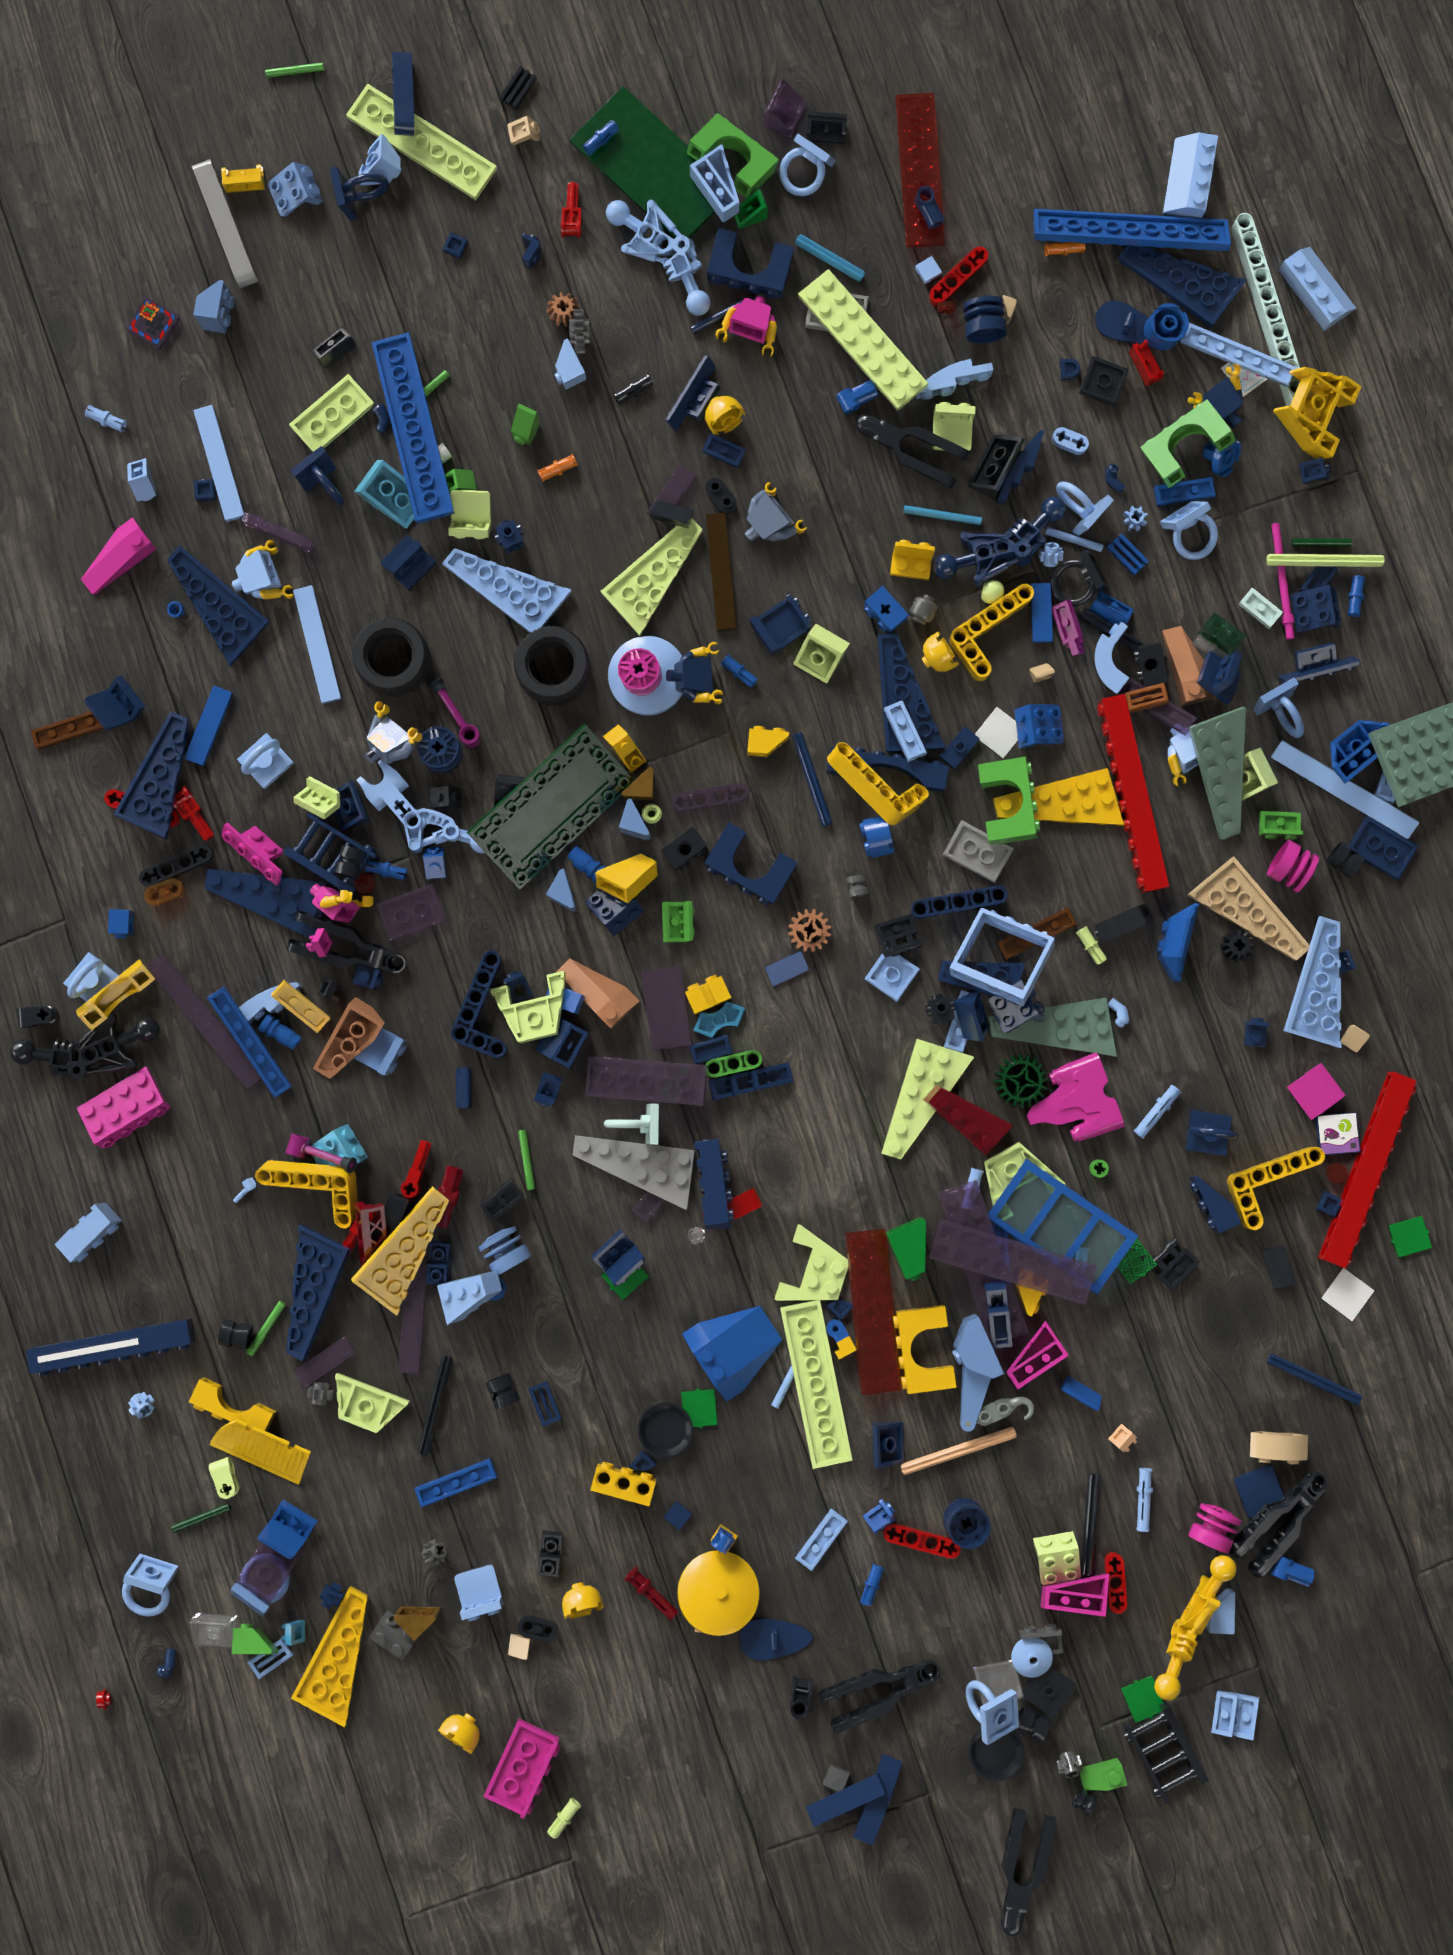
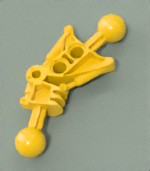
M1216 1556L1211 1561V1578L1204 1575L1201 1576L1200 1584L1181 1618L1175 1621L1171 1629L1172 1637L1166 1651L1171 1656V1660L1166 1673L1158 1676L1154 1687L1156 1694L1163 1700H1174L1180 1694L1181 1685L1177 1678L1182 1664L1192 1660L1198 1643L1195 1641L1196 1636L1202 1634L1211 1616L1220 1607L1221 1603L1216 1597L1223 1582L1230 1581L1236 1574V1564L1229 1556Z

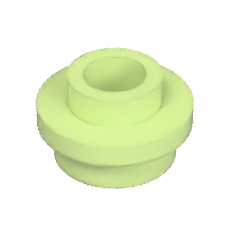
M648 804L642 810V817L649 824L657 823L662 816L661 809L655 804ZM649 811H654L656 813L655 816L649 817Z

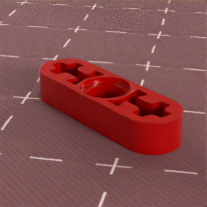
M1110 1552L1104 1558L1105 1574H1109L1107 1605L1113 1613L1121 1614L1127 1609L1124 1560L1118 1553ZM1113 1557H1115V1559L1119 1561V1563H1116L1115 1566L1116 1571H1120V1574L1115 1573L1113 1571V1566L1109 1564V1561H1112ZM1114 1577L1121 1579V1585L1118 1588L1110 1586V1581ZM1111 1592L1118 1593V1599L1122 1602L1119 1608L1112 1605V1603L1116 1602V1596L1111 1594Z

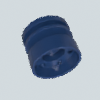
M991 295L980 296L964 303V320L967 322L965 333L968 342L977 344L991 343L1001 340L1007 335L1006 320L1003 318L1005 315L1003 298Z
M429 728L422 733V740L417 744L419 757L427 768L435 773H449L456 769L462 761V746L454 733L447 728ZM441 745L443 749H440V752L437 753L435 748Z
M959 1498L951 1502L945 1509L943 1515L944 1527L956 1545L961 1548L973 1549L985 1543L990 1535L991 1525L988 1516L979 1503L973 1499ZM968 1518L969 1522H964V1524L961 1522L962 1519L966 1520Z

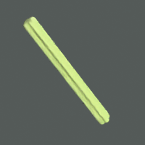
M1269 554L1266 563L1268 566L1382 567L1385 559L1383 555Z

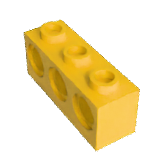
M608 1462L597 1464L591 1491L650 1506L656 1484V1479L653 1478V1475L644 1472L641 1475L633 1473L634 1470L622 1467V1469L613 1468L614 1465ZM607 1473L610 1476V1480L602 1482L599 1479V1475ZM621 1478H626L629 1480L630 1485L623 1488L619 1485L618 1481ZM645 1483L649 1486V1491L642 1493L638 1490V1486Z

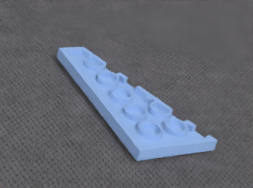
M455 548L442 563L444 567L529 633L535 629L543 628L572 592L571 589L557 586L549 581L540 580L532 575L478 558L475 555Z
M1319 916L1284 1031L1342 1048L1340 1041V922Z

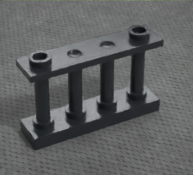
M1164 1701L1159 1705L1162 1711L1159 1712L1158 1716L1131 1730L1127 1722L1123 1723L1126 1729L1123 1734L1128 1743H1133L1155 1784L1152 1787L1158 1799L1162 1798L1165 1804H1167L1169 1800L1165 1795L1166 1792L1192 1778L1194 1780L1198 1778L1201 1784L1209 1781L1171 1707ZM1163 1722L1164 1724H1169L1171 1730L1168 1731V1734L1143 1748L1139 1746L1136 1740L1137 1736ZM1172 1741L1174 1743L1178 1741L1181 1746L1178 1749L1179 1752L1152 1767L1150 1766L1145 1757L1146 1755ZM1181 1760H1188L1191 1765L1188 1771L1160 1785L1155 1774Z

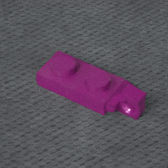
M1066 600L1052 607V612L1063 645L1066 644L1067 648H1070L1072 656H1079L1085 653L1082 643L1084 642L1072 602L1071 600Z

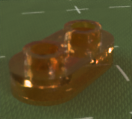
M173 878L154 884L144 891V900L152 906L162 905L180 898L184 893V885L181 881ZM173 886H177L175 893L171 891ZM154 893H158L159 897L156 900L153 899Z

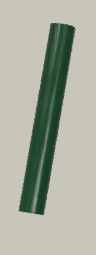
M1292 538L1291 546L1352 545L1351 538Z
M226 1503L171 1525V1530L173 1533H176L231 1511V1505Z

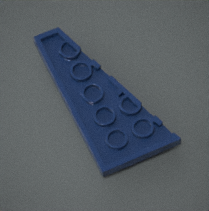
M1127 245L1118 256L1117 260L1210 327L1214 325L1247 280L1242 277L1239 279L1230 276L1226 272L1214 271L1211 267L1183 258L1180 260L1171 257L1172 255L1167 253L1155 252L1152 248L1146 246Z
M898 634L877 635L886 753L903 752L884 712L885 707L899 701H903L925 750L945 749L946 747L941 740L938 728L933 721L930 709L914 676L913 669L908 662Z
M170 711L113 814L117 818L166 840L168 839L190 724L187 718Z
M207 869L205 889L302 935L310 937L315 935L317 929L320 928H311L308 924L295 921L297 911H304L323 917V912L312 904L314 896L310 894V890L315 884L327 887V883L281 878L280 883L275 885L264 875Z
M299 1224L298 1232H300L299 1243L296 1246L298 1256L297 1263L294 1266L292 1286L293 1306L290 1307V1315H292L291 1326L288 1328L286 1353L301 1361H306L351 1248L303 1224Z

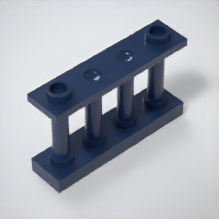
M308 813L307 817L313 820L297 847L294 846L291 849L287 846L283 853L341 890L352 892V897H354L358 891L353 888L355 879L344 878L342 881L336 877L338 874L334 873L336 863L342 861L339 857L340 855L338 854L331 867H328L326 870L320 867V861L336 836L347 841L344 846H355L367 852L365 862L359 865L361 868L364 867L370 856L378 860L379 857L374 854L376 850L367 844L365 847L361 846L326 824V819ZM321 825L330 832L314 857L308 860L303 856L305 853L303 851Z

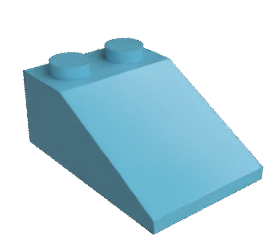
M376 460L354 492L370 505L407 529L414 519L405 477L384 460Z

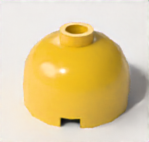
M730 396L715 397L710 401L706 409L705 420L713 434L719 435L718 432L721 431L728 433L741 423L742 413L745 416V410L737 399Z
M936 632L924 643V657L922 660L927 668L932 667L935 671L947 672L957 667L959 663L958 661L954 663L953 658L955 655L944 637L942 639L938 637L941 633Z
M583 1582L573 1584L572 1589L566 1592L562 1601L565 1619L568 1616L570 1619L583 1617L591 1614L594 1608L597 1611L604 1608L599 1591L590 1585L584 1586Z
M467 1713L465 1716L451 1715L438 1729L441 1735L455 1745L463 1747L462 1749L470 1754L475 1750L480 1737L479 1729L474 1724L476 1719Z

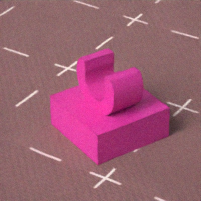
M325 928L317 929L315 935L309 937L311 943H307L306 947L310 952L316 951L319 957H325L332 945V941Z

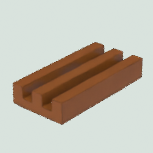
M1164 683L1125 692L1129 713L1169 703ZM1162 690V692H1160V693H1156V694H1152V695H1146V696H1143V697H1140V698H1136V699H1132V700L1130 699L1131 697H1135V696H1139V695L1151 693V692H1154V691Z

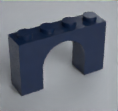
M718 228L707 269V280L717 285L721 283L726 284L732 289H745L752 294H765L771 299H782L793 259L794 247L775 242L768 267L761 273L748 275L739 271L732 260L737 244V232Z
M729 822L704 863L707 867L706 870L715 876L717 873L724 877L723 880L732 886L734 884L741 887L740 890L749 896L751 894L759 897L757 900L766 906L768 904L773 905L798 862L780 852L766 875L758 879L743 877L735 869L733 857L746 832Z

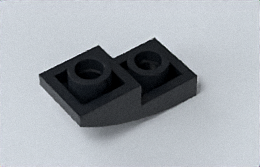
M542 1531L538 1575L558 1577L563 1532Z

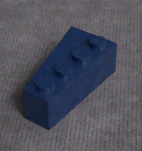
M719 1139L694 1142L695 1149H697L700 1155V1159H697V1167L700 1175H702L699 1183L701 1193L704 1194L702 1207L705 1227L708 1231L732 1228L731 1221H734V1211L730 1209L729 1201H732L731 1189H728L727 1182H730V1172L726 1170L725 1163L728 1162L727 1150L724 1151Z

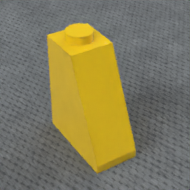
M639 854L598 870L595 873L597 888L629 903L658 876L657 862L652 858Z

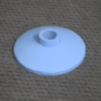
M1041 1638L1021 1639L1012 1650V1664L1021 1675L1038 1677L1050 1668L1052 1651L1049 1645ZM1032 1657L1037 1658L1035 1662H1030V1659Z

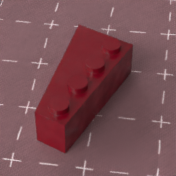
M937 1085L923 1099L927 1105L979 1152L985 1155L993 1149L1013 1126Z

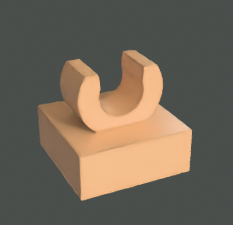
M1122 1424L1108 1438L1123 1452L1130 1451L1128 1447L1132 1442L1134 1444L1137 1443V1437Z

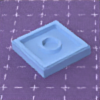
M882 953L864 980L897 1002L920 969L900 955L885 958Z

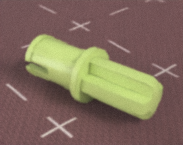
M1086 926L1076 932L1086 947L1084 950H1088L1097 965L1103 963L1106 960V956L1097 944L1098 940L1095 941L1088 927Z
M570 1798L563 1810L557 1813L558 1817L547 1831L552 1838H558L566 1825H570V1820L581 1807L580 1803L574 1798Z

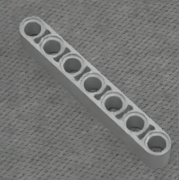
M211 160L193 165L194 174L238 287L243 288L258 282Z

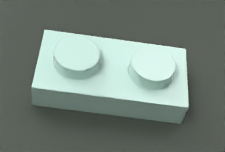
M1253 588L1250 589L1238 604L1268 629L1283 613Z

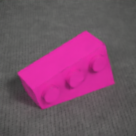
M1046 1321L1006 1371L1007 1376L1017 1390L1069 1356Z
M1104 1573L1042 1586L1040 1607L1106 1617L1109 1574Z

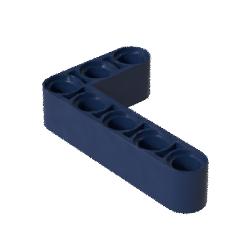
M487 951L480 961L451 1031V1037L460 1044L500 1059L505 1057L508 1052L506 1043L474 1030L502 964V958L498 953ZM495 955L497 957L496 964L488 965V957ZM485 973L488 974V983L481 984L480 976ZM480 992L482 995L481 1000L476 1003L473 1002V993ZM468 1010H472L474 1013L471 1021L464 1019V1014ZM459 1029L466 1031L464 1039L459 1040L456 1033ZM478 1036H482L485 1040L484 1045L481 1047L475 1045V1039ZM496 1044L503 1046V1052L499 1055L493 1052V1047Z

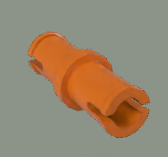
M1045 243V256L1057 254L1067 256L1068 253L1085 252V243Z
M571 454L562 460H555L553 464L537 471L542 482L558 474L559 476L563 475L562 472L578 466L574 455Z

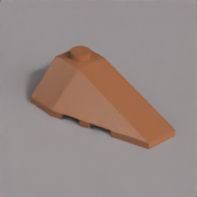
M1182 626L1162 630L1181 706L1217 698L1196 683L1204 660Z
M569 959L556 971V973L566 972L565 982L574 992L585 996L583 1001L611 1029L640 1002L625 986L572 959Z
M356 997L348 1004L313 1067L314 1070L331 1079L353 1058L375 1041L384 1025V1021L373 1007Z

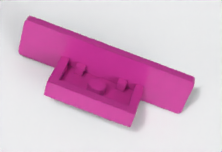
M229 823L224 824L221 835L224 841L236 849L241 856L246 858L268 880L278 885L281 880L282 871L272 861L282 856L283 850L256 826L240 834Z

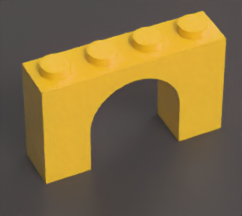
M938 1305L896 1311V1316H893L894 1329L898 1328L899 1336L895 1338L897 1349L901 1348V1357H898L900 1369L904 1370V1377H901L902 1389H906L908 1394L956 1388L954 1367L952 1365L925 1368L916 1364L911 1356V1343L918 1333L927 1329L948 1327L945 1306Z

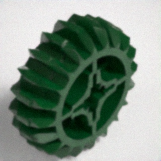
M1018 1054L1017 1061L1015 1056L1012 1055L1010 1056L1011 1063L1004 1059L1003 1062L1006 1066L998 1065L1002 1072H995L994 1074L1000 1077V1080L993 1081L995 1084L1000 1083V1087H996L995 1091L1002 1090L1003 1093L999 1095V1098L1006 1096L1007 1098L1004 1103L1008 1104L1013 1100L1012 1107H1016L1017 1102H1019L1020 1108H1024V1102H1026L1028 1107H1031V1099L1033 1102L1038 1103L1039 1100L1036 1096L1044 1097L1040 1089L1047 1090V1087L1042 1085V1082H1048V1079H1042V1075H1046L1047 1071H1039L1043 1064L1035 1066L1037 1063L1036 1058L1029 1062L1030 1055H1026L1023 1060L1022 1054ZM1017 1064L1022 1065L1017 1075L1007 1074L1011 1067ZM1028 1067L1034 1072L1036 1082L1028 1078ZM1020 1075L1027 1082V1084H1021L1022 1087L1019 1086L1018 1081L1014 1080L1015 1078H1021ZM1005 1080L1010 1081L1014 1085V1095L1008 1091ZM1025 1087L1035 1088L1029 1096L1019 1098Z

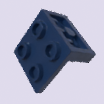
M1326 585L1291 594L1296 631L1298 633L1325 626L1333 628L1342 626L1335 587Z

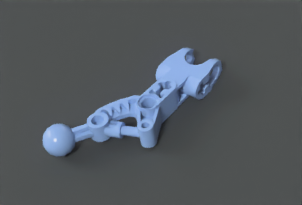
M382 759L377 762L384 773L381 783L370 785L361 776L357 779L365 796L378 811L388 805L401 820L405 827L408 846L413 852L419 853L423 850L424 846L432 843L437 845L445 841H462L469 843L475 852L485 853L466 833L468 831L460 829L452 818L426 808L415 810L401 794L409 785L396 770L387 765ZM401 803L408 813L404 814L398 805ZM411 818H418L417 825H409ZM427 824L443 828L432 833L433 836L423 839V830Z

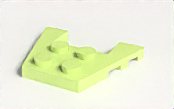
M561 971L547 975L550 995L512 1004L510 987L508 985L490 989L492 996L498 1003L499 1009L504 1014L510 1029L519 1043L558 1034L566 972Z
M1020 1142L984 1161L993 1206L1026 1158L1063 1184L1065 1182ZM1028 1170L1016 1189L1038 1176ZM1043 1181L1049 1193L1052 1194L1055 1188ZM1005 1203L997 1215L1003 1221L1013 1216L1007 1203Z
M798 1224L793 1242L812 1248L800 1288L779 1282L774 1300H838L850 1261L802 1225Z

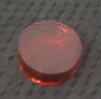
M952 301L937 303V312L940 314L955 313L956 303Z
M361 874L360 879L355 880V888L360 893L370 894L374 891L376 882L369 874Z
M1334 1163L1327 1168L1326 1176L1332 1183H1342L1348 1177V1170L1343 1164Z

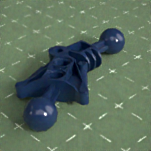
M1058 497L1047 498L1041 505V514L1032 523L1025 519H1018L1017 523L1013 524V528H1010L1002 535H997V533H961V543L969 548L971 554L956 558L949 554L938 556L933 564L935 574L941 579H949L955 575L957 569L976 564L977 573L974 577V585L979 587L984 581L1004 572L1013 564L1019 566L1028 565L1031 561V556L1039 549L1038 547L1045 545V537L1040 534V531L1049 522H1056L1064 516L1066 511L1064 502Z

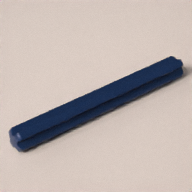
M802 732L792 735V739L821 825L823 827L832 824V820Z
M1270 1354L1267 1358L1268 1364L1353 1404L1359 1405L1362 1400L1360 1394L1274 1354Z

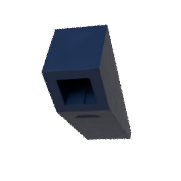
M1198 1176L1190 1177V1187L1193 1193H1197L1200 1199L1198 1201L1199 1207L1202 1212H1206L1209 1218L1206 1221L1211 1230L1221 1233L1241 1224L1233 1204Z

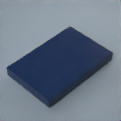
M1368 815L1365 816L1348 844L1351 847V852H1358L1365 857L1364 861L1396 881L1399 880L1419 847Z

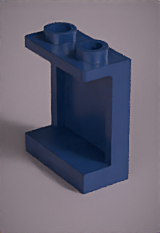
M790 594L783 601L760 616L756 615L750 619L751 627L771 656L811 630L812 621L807 613H802L799 601L796 597L792 598Z

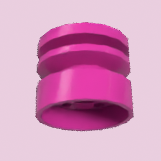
M643 648L631 649L620 658L618 675L625 689L631 694L637 696L649 695L660 686L662 670L656 656L649 650ZM642 666L643 672H638L637 674L635 669H639Z
M1289 839L1282 845L1271 862L1267 876L1277 882H1280L1287 876L1285 886L1290 887L1293 884L1292 890L1299 892L1313 876L1319 856L1313 854L1310 857L1311 852L1309 850L1304 851L1299 856L1301 846Z
M1201 1503L1199 1508L1208 1513L1205 1515L1197 1512L1196 1515L1204 1522L1203 1524L1193 1523L1188 1536L1213 1549L1229 1554L1234 1541L1226 1536L1227 1532L1237 1534L1238 1530L1231 1527L1230 1524L1240 1526L1242 1521L1221 1507Z

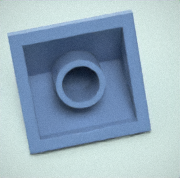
M628 799L619 825L620 832L646 841L650 840V833L632 799Z
M560 869L546 895L555 903L572 912H577L567 873L564 869Z

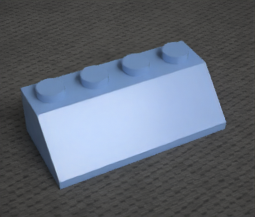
M1198 132L1175 138L1163 214L1191 218L1203 217L1207 207L1218 140L1217 135Z
M1311 247L1300 249L1284 260L1278 269L1323 331H1326L1356 309Z

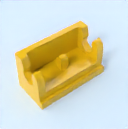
M261 164L257 165L255 169L231 171L226 170V167L221 169L222 185L226 193L265 190L264 169L261 167Z

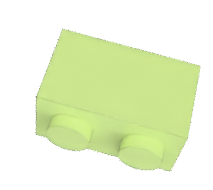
M815 624L808 633L793 664L827 684L850 643Z
M1261 748L1244 754L1242 801L1278 783Z

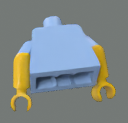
M268 540L264 547L261 545L245 552L240 564L235 569L238 579L232 581V586L237 592L243 590L245 593L252 594L253 597L261 599L280 598L282 595L287 599L294 597V594L288 595L285 593L287 589H293L292 586L286 585L282 590L279 589L282 585L270 556L278 552V547L269 548L275 545L273 540Z
M1180 724L1171 728L1170 732L1174 737L1170 739V746L1168 748V763L1172 774L1175 775L1172 782L1176 787H1178L1177 779L1179 777L1182 779L1183 784L1186 783V778L1180 774L1181 771L1186 773L1198 766L1189 729L1184 730Z

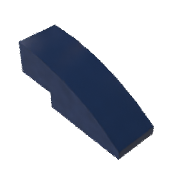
M1005 1282L984 1283L992 1348L1012 1347Z

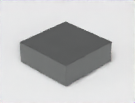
M830 1764L823 1780V1785L838 1792L844 1789L850 1773Z

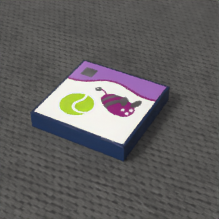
M1356 1112L1318 1115L1315 1117L1318 1147L1324 1151L1325 1155L1361 1152Z

